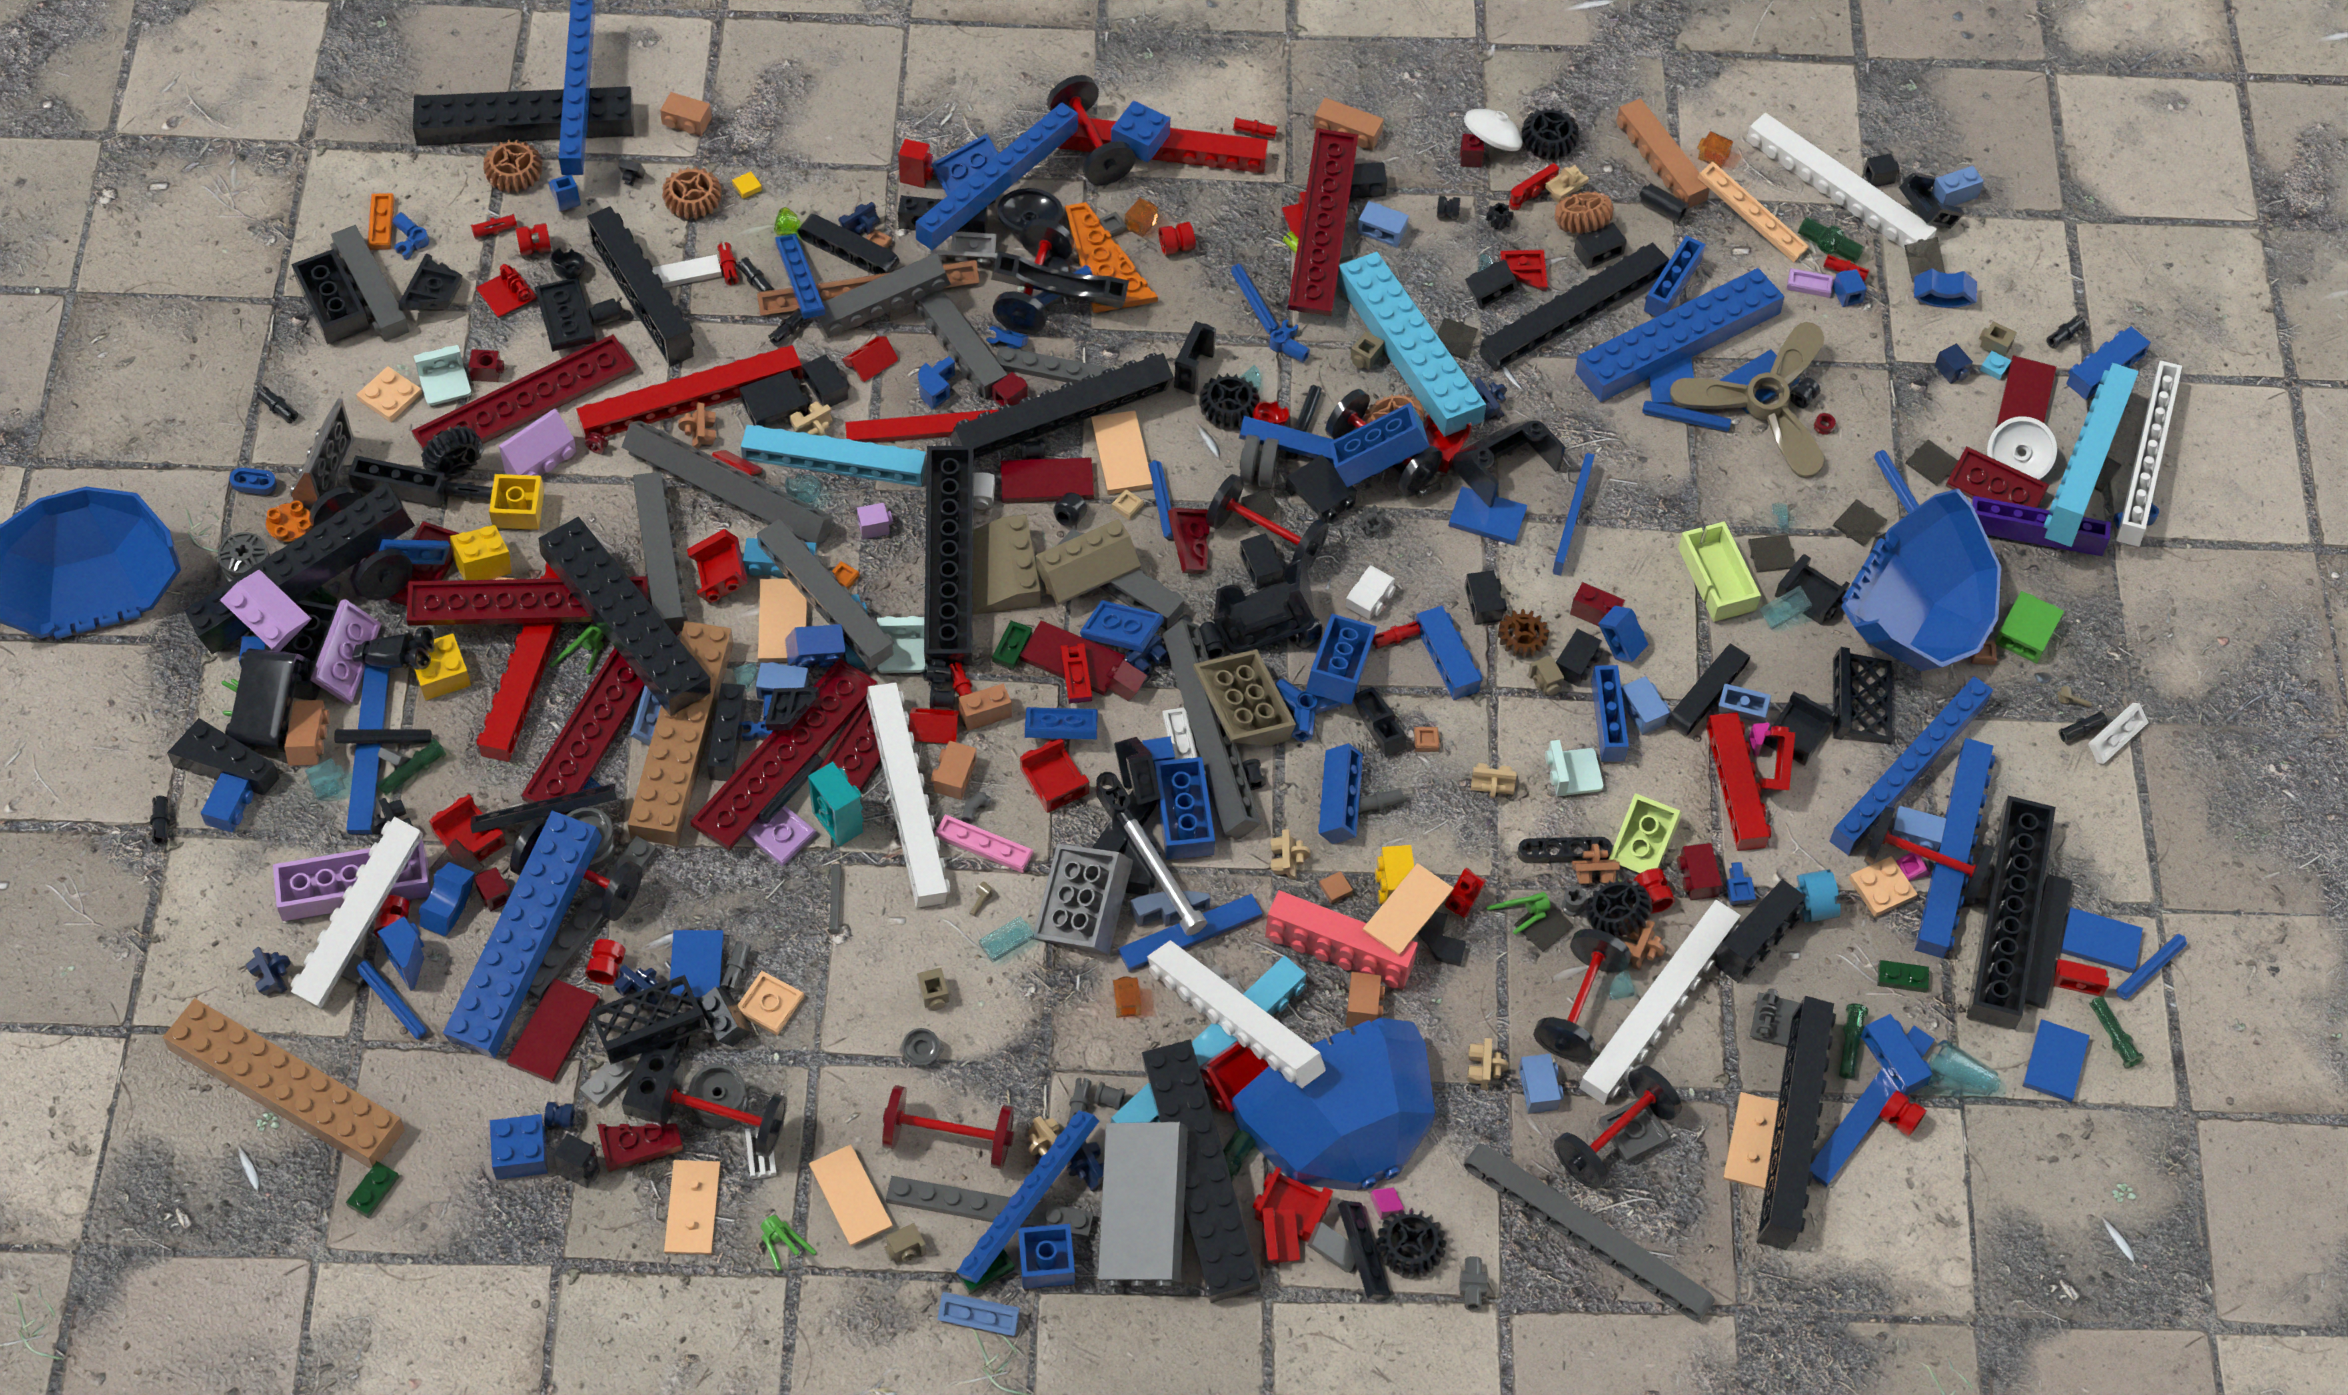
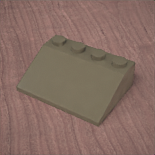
M1027 514L1002 517L974 529L973 615L1041 606L1040 586Z
M1257 649L1193 664V668L1231 743L1269 746L1289 741L1296 724Z

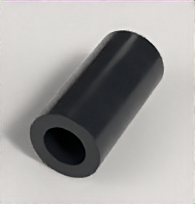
M1652 183L1648 186L1645 185L1639 194L1641 203L1677 223L1682 220L1689 207V203Z

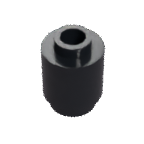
M614 298L593 304V307L589 308L593 324H600V326L621 319L620 314L624 313L620 301H615Z
M1213 622L1201 624L1199 630L1208 657H1219L1225 651V642L1219 629Z

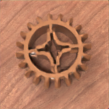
M508 139V142L505 144L500 142L498 147L492 146V151H487V157L484 158L483 170L486 179L493 188L498 187L500 192L504 189L508 193L511 190H515L518 193L519 189L522 188L527 190V186L534 187V181H539L540 175H542L543 162L538 150H535L533 145H528L526 141L520 143L518 139L515 142H511Z
M687 166L686 170L679 168L678 173L672 172L671 177H667L665 184H663L662 197L667 209H670L671 214H677L678 218L685 216L687 220L690 217H694L697 220L698 216L705 218L706 213L712 214L713 209L718 208V202H721L722 191L717 177H714L712 172L707 173L705 168L701 170L697 166L694 169H690Z
M1587 191L1586 193L1572 194V196L1560 200L1559 204L1555 206L1554 215L1559 229L1564 230V232L1570 231L1572 234L1575 232L1581 234L1582 232L1597 231L1598 228H1604V225H1608L1613 219L1614 209L1609 196L1604 195V193L1598 194L1596 191L1593 193Z
M1402 393L1397 396L1392 394L1390 397H1383L1382 400H1376L1375 404L1369 405V409L1365 411L1364 422L1368 424L1410 402L1422 422L1425 421V413L1422 404L1416 397H1411L1410 394L1404 396Z

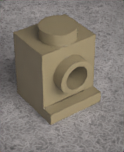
M1993 321L1989 328L1985 327L1979 337V340H1982L1980 347L2006 357L2013 345L2017 332Z
M1365 331L1351 348L1350 359L1353 364L1358 368L1365 367L1370 369L1375 361L1383 355L1385 341Z
M1552 655L1530 663L1528 677L1530 679L1533 678L1535 686L1541 689L1544 696L1555 695L1562 689L1564 676Z
M942 968L917 973L918 987L925 1008L931 1007L932 1010H939L945 1006V1003H949V993Z
M915 1223L886 1236L887 1246L884 1247V1250L890 1261L895 1260L896 1263L909 1261L919 1252L921 1256L926 1255V1244Z

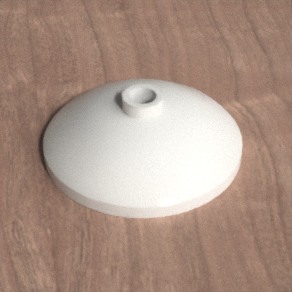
M1473 109L1464 116V122L1469 130L1486 143L1506 151H1517L1521 148L1523 144L1521 133L1504 112L1491 109Z
M2015 417L2004 421L1994 430L1988 442L1987 455L2040 480L2047 475L2055 463L2057 444L2051 430L2041 421L2031 417ZM2020 449H2024L2026 455L2020 457L2017 452Z

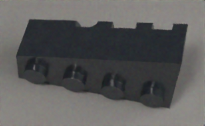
M200 718L167 752L174 768L180 770L184 768L199 776L203 774L213 777L215 781L218 780L221 773L249 781L254 793L263 796L280 779L273 762Z

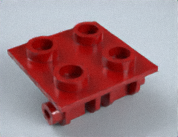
M507 264L500 266L499 276L476 287V290L498 318L537 298L516 269Z

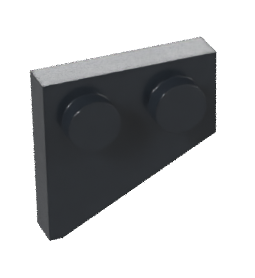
M774 688L765 722L767 731L791 730L819 698V688Z

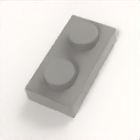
M624 1060L612 1065L608 1061L579 1088L580 1092L599 1108L633 1076L634 1069Z

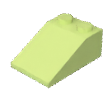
M1635 793L1609 859H1615L1616 862H1620V866L1638 873L1652 868H1659L1675 834L1682 812Z

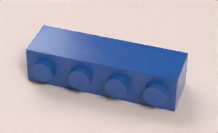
M1687 235L1685 236L1647 294L1644 307L1645 312L1658 317L1671 309L1701 263L1706 244Z
M2132 326L2125 331L2120 330L2113 340L2104 342L2097 352L2088 354L2081 364H2075L2068 372L2069 378L2066 384L2083 399L2087 400L2096 393L2099 384L2104 385L2100 381L2104 371H2109L2112 363L2127 368L2131 367L2146 355L2151 342Z
M1442 605L1417 613L1416 622L1420 628L1419 636L1453 701L1479 692L1481 682L1483 681L1482 674L1472 663V655L1469 650L1465 649L1460 632L1456 631L1453 627L1450 613H1446Z
M1618 665L1594 666L1591 685L1601 762L1625 761L1629 744Z
M1350 743L1328 749L1325 752L1318 834L1332 844L1356 838L1363 754Z

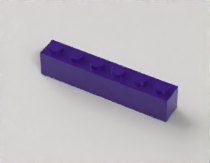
M1973 496L1971 501L1987 535L2102 557L2110 540L2111 522L2083 517L2072 547L2045 538L2048 529L2044 528V524L2048 514L2053 516L2052 513H2049V510Z

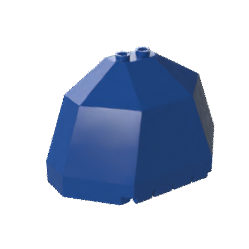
M86 486L38 498L0 524V623L38 638L55 636V639L72 636L73 630L80 634L97 629V624H100L101 628L119 624L120 618H124L125 622L142 618L141 613L154 609L181 571L178 553L170 530L139 494L134 492Z
M1958 488L1933 495L1890 527L1885 534L1886 540L1880 538L1871 551L1872 553L1869 554L1861 567L1862 570L1858 572L1842 598L1844 602L1841 606L1854 628L1868 644L1919 671L1941 668L1979 653L1983 649L1986 639L1993 632V627L1998 620L2001 565L1973 505Z
M1378 1018L1373 1020L1372 1023L1368 1020L1352 1027L1354 1035L1351 1034L1349 1029L1330 1036L1331 1045H1329L1326 1039L1311 1044L1313 1048L1320 1052L1326 1071L1303 1088L1294 1082L1290 1083L1283 1073L1279 1070L1275 1071L1268 1066L1232 1099L1234 1111L1231 1112V1115L1241 1134L1276 1167L1282 1168L1281 1171L1287 1177L1307 1186L1357 1191L1362 1188L1364 1190L1370 1189L1378 1181L1385 1178L1387 1180L1395 1178L1400 1174L1431 1129L1435 1116L1426 1044L1414 1022L1388 1018Z

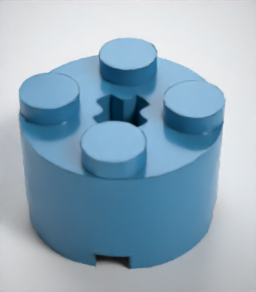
M1830 869L1797 875L1798 887L1796 889L1806 896L1803 903L1805 909L1802 912L1804 923L1840 917V903L1835 904L1837 903V896H1839L1834 874L1830 872Z

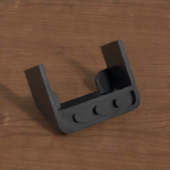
M1533 420L1513 423L1455 453L1452 467L1489 507H1492L1499 482L1491 475L1487 468L1493 465L1495 459L1528 442L1557 472L1560 470L1566 447L1540 421Z

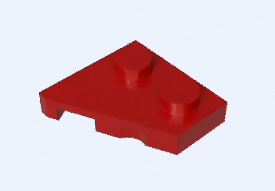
M1544 250L1500 251V261L1505 259L1517 281L1541 291H1547Z

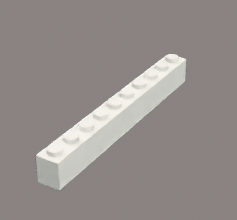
M1764 113L1749 127L1746 141L1752 146L1758 148L1769 158L1774 159L1803 181L1815 187L1819 192L1850 211L1854 216L1869 224L1870 227L1885 235L1889 240L1904 248L1905 251L1918 257L1933 242L1936 228L1926 224L1923 219L1767 113Z
M2165 361L2159 362L2153 380L2117 536L2118 542L2138 547L2141 544L2182 369L2181 365Z
M897 683L868 686L867 703L916 908L944 904L947 894L950 893L949 880L944 879L943 876L945 864L943 858H939L938 855L940 850L939 839L937 836L934 837L932 831L935 828L932 815L928 814L929 798L927 794H923L922 790L924 788V778L922 773H918L919 757L917 752L913 753L912 749L914 737L912 732H908L907 711L903 712V692L898 691Z
M1718 900L1714 901L1582 1077L1579 1089L1604 1105L1609 1098L1615 1099L1621 1090L1620 1083L1623 1079L1628 1081L1629 1072L1633 1069L1637 1061L1641 1063L1648 1053L1646 1048L1650 1043L1654 1045L1662 1034L1660 1030L1663 1025L1668 1027L1675 1017L1673 1013L1677 1007L1681 1009L1688 999L1686 994L1690 989L1695 991L1702 980L1700 976L1703 972L1708 973L1715 962L1712 959L1716 954L1719 955L1722 943L1739 926L1740 914Z
M1171 940L1147 956L1150 964L1149 971L1156 980L1160 979L1163 981L1170 991H1176L1183 1001H1189L1199 1013L1203 1012L1213 1024H1219L1226 1034L1236 1037L1243 1047H1249L1257 1058L1266 1060L1273 1070H1279L1283 1073L1290 1083L1294 1082L1303 1088L1326 1071L1319 1051Z

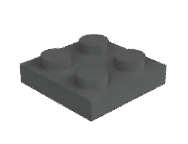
M1639 1099L1601 1117L1599 1124L1603 1130L1606 1131ZM1648 1105L1610 1141L1626 1164L1668 1143L1670 1137Z

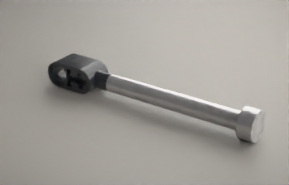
M1103 772L1099 774L1096 780V795L1110 818L1120 821L1182 918L1180 926L1185 934L1190 936L1198 933L1207 925V920L1201 911H1194L1131 812L1130 796L1114 773ZM1109 785V786H1111L1112 788H1110V789H1105V788H1103V786Z

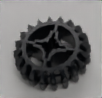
M1544 107L1542 111L1536 109L1534 113L1529 114L1523 123L1521 133L1526 149H1531L1532 154L1538 153L1539 158L1543 155L1547 157V160L1550 157H1554L1557 160L1559 155L1565 157L1567 153L1571 154L1573 148L1577 146L1580 134L1579 127L1575 123V118L1570 117L1569 112L1564 114L1562 108L1556 111L1554 107L1551 110H1547Z
M1228 372L1225 377L1218 374L1216 379L1210 378L1209 383H1205L1200 392L1199 406L1201 413L1205 415L1207 421H1212L1213 426L1221 424L1222 429L1225 426H1229L1231 430L1235 425L1241 428L1244 416L1253 418V411L1257 404L1260 403L1257 387H1253L1252 381L1246 382L1245 376L1241 379L1238 378L1237 373L1234 377L1230 376ZM1214 397H1217V398H1218V402L1214 403V402L1212 401L1213 398H1214ZM1243 399L1247 402L1244 406L1241 404Z
M457 425L454 429L449 427L448 430H441L440 434L433 435L434 438L427 441L428 445L423 447L424 452L421 454L423 466L426 470L444 473L445 479L449 480L451 477L455 479L460 474L464 475V472L467 470L471 471V467L477 465V460L482 458L481 454L484 450L482 448V440L472 428Z
M1618 878L1615 883L1609 880L1608 885L1603 886L1600 884V890L1593 891V897L1588 898L1589 905L1586 906L1587 920L1592 929L1609 933L1618 939H1621L1624 935L1630 938V933L1636 932L1639 934L1638 928L1646 927L1645 921L1651 920L1650 913L1653 912L1652 900L1643 885L1641 886L1637 880L1632 882L1627 878L1623 882Z
M1413 1208L1409 1210V1214H1406L1403 1209L1399 1210V1217L1392 1213L1389 1217L1390 1221L1385 1219L1382 1223L1383 1228L1378 1230L1379 1237L1376 1240V1245L1380 1246L1377 1251L1378 1255L1383 1256V1264L1391 1263L1390 1271L1398 1268L1400 1276L1406 1271L1409 1272L1410 1278L1413 1277L1414 1272H1417L1422 1277L1424 1269L1431 1273L1434 1268L1433 1265L1439 1266L1440 1258H1443L1445 1255L1443 1249L1446 1248L1447 1241L1443 1239L1445 1232L1444 1230H1439L1440 1222L1432 1223V1214L1427 1218L1423 1217V1209L1419 1212V1215L1414 1214ZM1397 1232L1400 1242H1398L1397 1247L1393 1248L1390 1238ZM1427 1238L1430 1239L1432 1249L1428 1254L1424 1252V1246L1422 1245Z

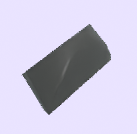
M917 1028L906 1035L899 1051L904 1059L910 1063L926 1065L939 1058L944 1051V1047L934 1032L925 1028Z

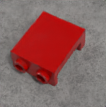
M1428 415L1424 422V429L1429 446H1435L1442 451L1443 455L1438 468L1439 471L1448 473L1452 466L1454 454L1463 448L1470 436L1472 423L1466 424V429L1444 437Z
M725 528L687 549L688 557L697 562L702 588L697 590V595L708 603L718 601L721 597L738 590L748 583L738 537Z
M1775 726L1764 733V736L1778 738L1774 779H1759L1760 789L1788 791L1790 789L1795 732H1789V727Z
M1063 739L1048 741L1044 746L1036 750H1029L1020 757V770L1046 813L1089 794L1090 781L1085 774L1081 776L1064 748Z
M470 794L457 799L453 805L444 811L437 812L429 820L435 836L458 864L467 870L506 846L503 832L499 828L472 834L470 827L471 817L483 813L475 805Z
M1237 1041L1199 1066L1204 1087L1209 1089L1213 1096L1211 1100L1214 1106L1219 1111L1231 1113L1234 1111L1232 1099L1261 1074L1269 1064L1263 1058H1257L1249 1047H1243Z
M1276 1167L1274 1173L1269 1172L1265 1179L1263 1187L1266 1189L1263 1195L1258 1194L1254 1201L1253 1208L1256 1209L1255 1219L1264 1223L1262 1208L1273 1207L1274 1210L1293 1208L1296 1214L1298 1239L1308 1243L1316 1223L1322 1222L1332 1202L1333 1190L1324 1187L1322 1192L1282 1175V1168Z

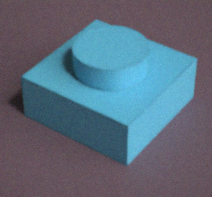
M1991 351L1983 362L1980 371L2000 381L2010 366L2011 360Z

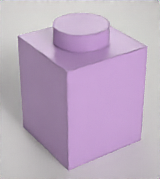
M884 503L857 508L862 539L890 534L889 525L893 524L891 511H886Z

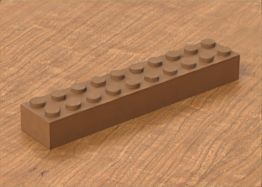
M688 621L684 623L680 641L709 675L711 693L672 716L661 705L627 824L630 839L638 836L647 842L672 846L679 845L719 699L721 683L724 681L734 644L731 628Z
M196 998L192 1000L163 1036L168 1050L370 1169L376 1161L381 1162L405 1131L401 1118Z

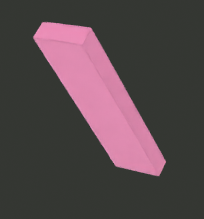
M946 814L935 832V836L939 840L1021 873L1024 872L1033 855V850Z

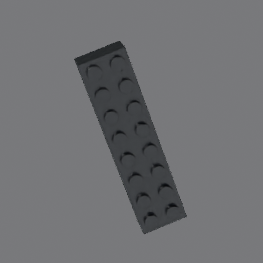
M611 206L587 215L591 244L669 367L694 357L693 347H695V343L691 337L693 330L689 321H684L680 307L673 304L669 290H664L662 287L663 283L660 276L653 273L651 262L648 258L644 259L643 251L638 243H634L630 229H625L623 226L624 223L621 215L615 213Z

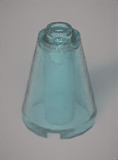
M1942 1040L1937 1045L1941 1049L1938 1054L1933 1052L1929 1061L1933 1075L1930 1083L1927 1085L1928 1087L1987 1096L1998 1090L2000 1078H1998L1996 1071L1951 1041Z

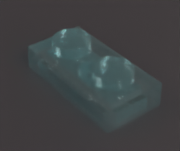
M1798 586L1759 608L1771 630L1810 609L1812 603L1801 586Z
M1019 916L981 938L979 945L993 963L1034 939V933L1022 917Z

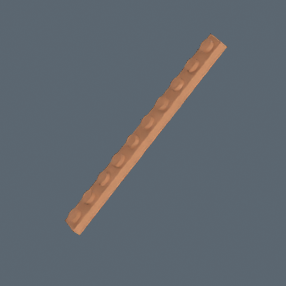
M976 260L943 265L951 284L947 287L980 283ZM889 273L817 283L816 287L823 303ZM792 287L757 292L760 316L794 311L799 308Z

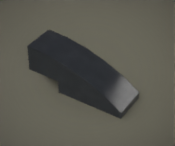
M1370 687L1355 693L1353 701L1384 756L1387 757L1407 749L1406 734L1395 722L1394 713L1375 688Z

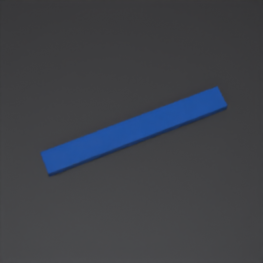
M365 665L358 729H384L391 668ZM382 743L356 744L346 828L347 834H372L370 826L374 822L373 817L375 814L381 760L378 752L382 747Z
M1913 1026L1906 1035L1916 1045L1921 1058H1923L1935 1041L1933 1037L1916 1026ZM1883 1069L1879 1071L1815 1157L1814 1162L1810 1164L1809 1171L1813 1172L1812 1178L1825 1187L1829 1185L1878 1119L1881 1110L1889 1098L1897 1090Z

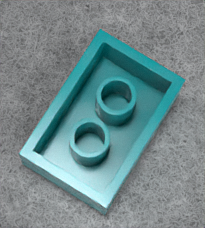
M831 762L809 775L812 813L837 846L840 847L862 834V823L864 822L861 815L863 807L860 803L862 795L855 785H850L845 771L842 768L838 769L834 762Z

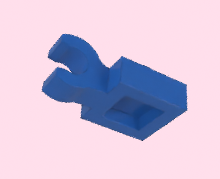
M990 326L989 330L996 332V338L988 337L986 339L989 343L1002 341L1007 343V347L1019 349V347L1027 345L1029 336L1011 330L1006 331L998 326Z
M1742 862L1731 863L1732 868H1729L1731 879L1726 881L1730 905L1754 903L1756 897L1752 877L1744 878Z

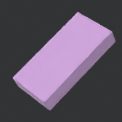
M1790 268L1786 290L1830 298L1834 276Z

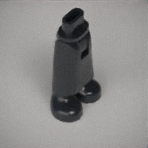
M420 627L416 630L414 636L411 633H405L370 641L367 640L362 644L355 645L352 659L354 662H362L363 665L406 669L412 665L417 670L426 669L431 662V657L428 653H433L434 651L433 633L428 627Z

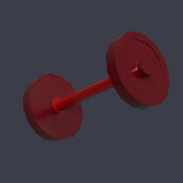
M894 1085L888 1106L885 1108L883 1115L882 1146L884 1148L895 1149L902 1124L991 1140L993 1141L991 1168L1003 1169L1008 1149L1012 1147L1014 1132L1012 1131L1014 1107L1003 1105L995 1131L905 1114L907 1088Z

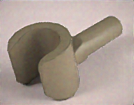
M2069 686L2061 687V692L2058 691V699L2061 704L2073 702L2089 708L2091 706L2090 701L2073 696L2072 689Z
M984 881L976 888V893L980 897L970 911L972 916L976 915L984 901L989 900L993 896L991 887Z

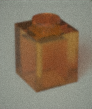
M1710 131L1707 137H1702L1697 149L1700 150L1698 159L1708 164L1714 162L1722 168L1730 156L1733 141Z
M1141 197L1125 213L1127 229L1142 238L1158 219V207Z
M1124 976L1113 980L1112 992L1116 1018L1141 1015L1138 977Z

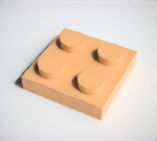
M387 366L356 396L358 401L391 423L422 395L421 388Z
M1892 856L1852 873L1849 877L1850 882L1874 917L1915 900L1918 895Z

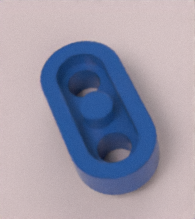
M242 467L233 470L229 476L232 488L239 492L265 495L272 493L277 487L275 475L267 470Z

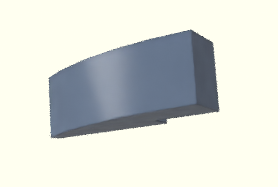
M1182 891L1194 911L1204 912L1210 909V896L1208 893ZM1165 892L1144 895L1131 900V913L1138 927L1159 919L1162 920L1164 926L1182 920Z

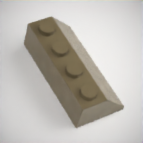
M1116 519L1036 555L1037 572L1058 605L1141 568L1132 539L1120 519Z

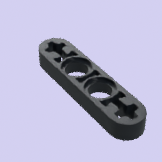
M1605 837L1527 838L1519 843L1517 856L1524 863H1561L1592 860L1591 858H1583V852L1581 854H1574L1570 847L1578 845L1583 851H1588V845L1590 846L1589 850H1591L1592 844H1598V846H1602V849L1608 851V857L1600 858V860H1607L1612 851V843ZM1548 846H1555L1559 849V853L1551 855L1546 851V848ZM1526 847L1530 848V851H1532V854H1527V851L1525 850V848H1526Z

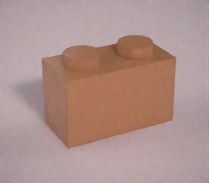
M673 92L669 93L660 109L663 125L702 136L712 118L710 103Z
M1004 683L958 697L960 715L967 731L1012 717V702Z
M949 741L946 749L941 750L939 756L940 765L938 769H934L931 782L934 783L935 793L962 800L977 762V748Z
M1351 972L1346 1027H1353L1368 1020L1372 1023L1373 1020L1382 1018L1383 1005H1379V1000H1384L1385 986L1380 985L1381 975Z

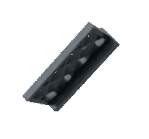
M1840 647L1833 657L1834 739L1842 740L1845 736L1885 744L1892 743V661L1850 653V648ZM1852 661L1858 662L1864 669L1858 673L1852 667ZM1873 667H1884L1885 674L1880 677ZM1865 672H1868L1875 680L1870 685L1861 676ZM1854 680H1857L1864 688L1859 693L1852 686ZM1877 684L1885 691V695L1882 697L1873 689ZM1866 692L1875 699V702L1870 705L1861 696ZM1854 700H1857L1864 707L1859 713L1852 706ZM1877 704L1885 710V715L1882 717L1873 709ZM1866 712L1876 720L1871 725L1862 717ZM1857 720L1865 729L1862 731L1853 730L1852 722ZM1879 724L1885 730V735H1879L1873 727Z
M685 975L589 1010L610 1065L707 1029L702 1010L698 1006ZM683 985L685 988L681 996L670 993L673 988ZM653 995L661 997L657 1005L646 1001ZM666 999L677 1002L673 1010L662 1007ZM629 1004L637 1006L633 1014L622 1010ZM682 1004L693 1007L692 1010L687 1012H678ZM642 1008L653 1010L649 1019L638 1016ZM605 1013L613 1015L609 1023L598 1020L597 1016ZM658 1013L669 1015L668 1019L660 1022L654 1021ZM618 1017L629 1019L625 1028L614 1025ZM634 1022L645 1024L644 1028L636 1031L630 1030ZM610 1031L621 1033L615 1039L609 1041L606 1039Z

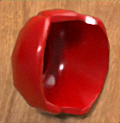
M1277 401L1271 403L1260 402L1253 411L1254 419L1284 426L1290 417L1289 409L1287 407L1280 408Z

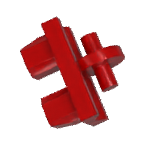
M1465 868L1444 905L1455 914H1459L1463 918L1467 917L1487 880L1475 875L1469 868Z

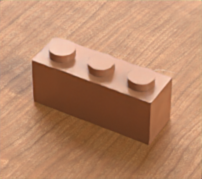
M1324 98L1315 114L1314 129L1320 128L1358 134L1357 145L1373 150L1382 134L1384 119Z
M324 700L294 701L285 743L288 766L318 765L319 756L324 753L323 739L327 738L326 724L330 722L329 710H325Z

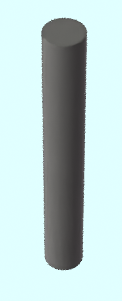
M833 864L831 872L829 932L832 934L839 933L842 867L840 864Z

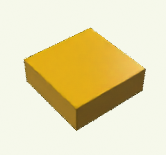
M751 171L732 180V185L743 199L762 191V185Z

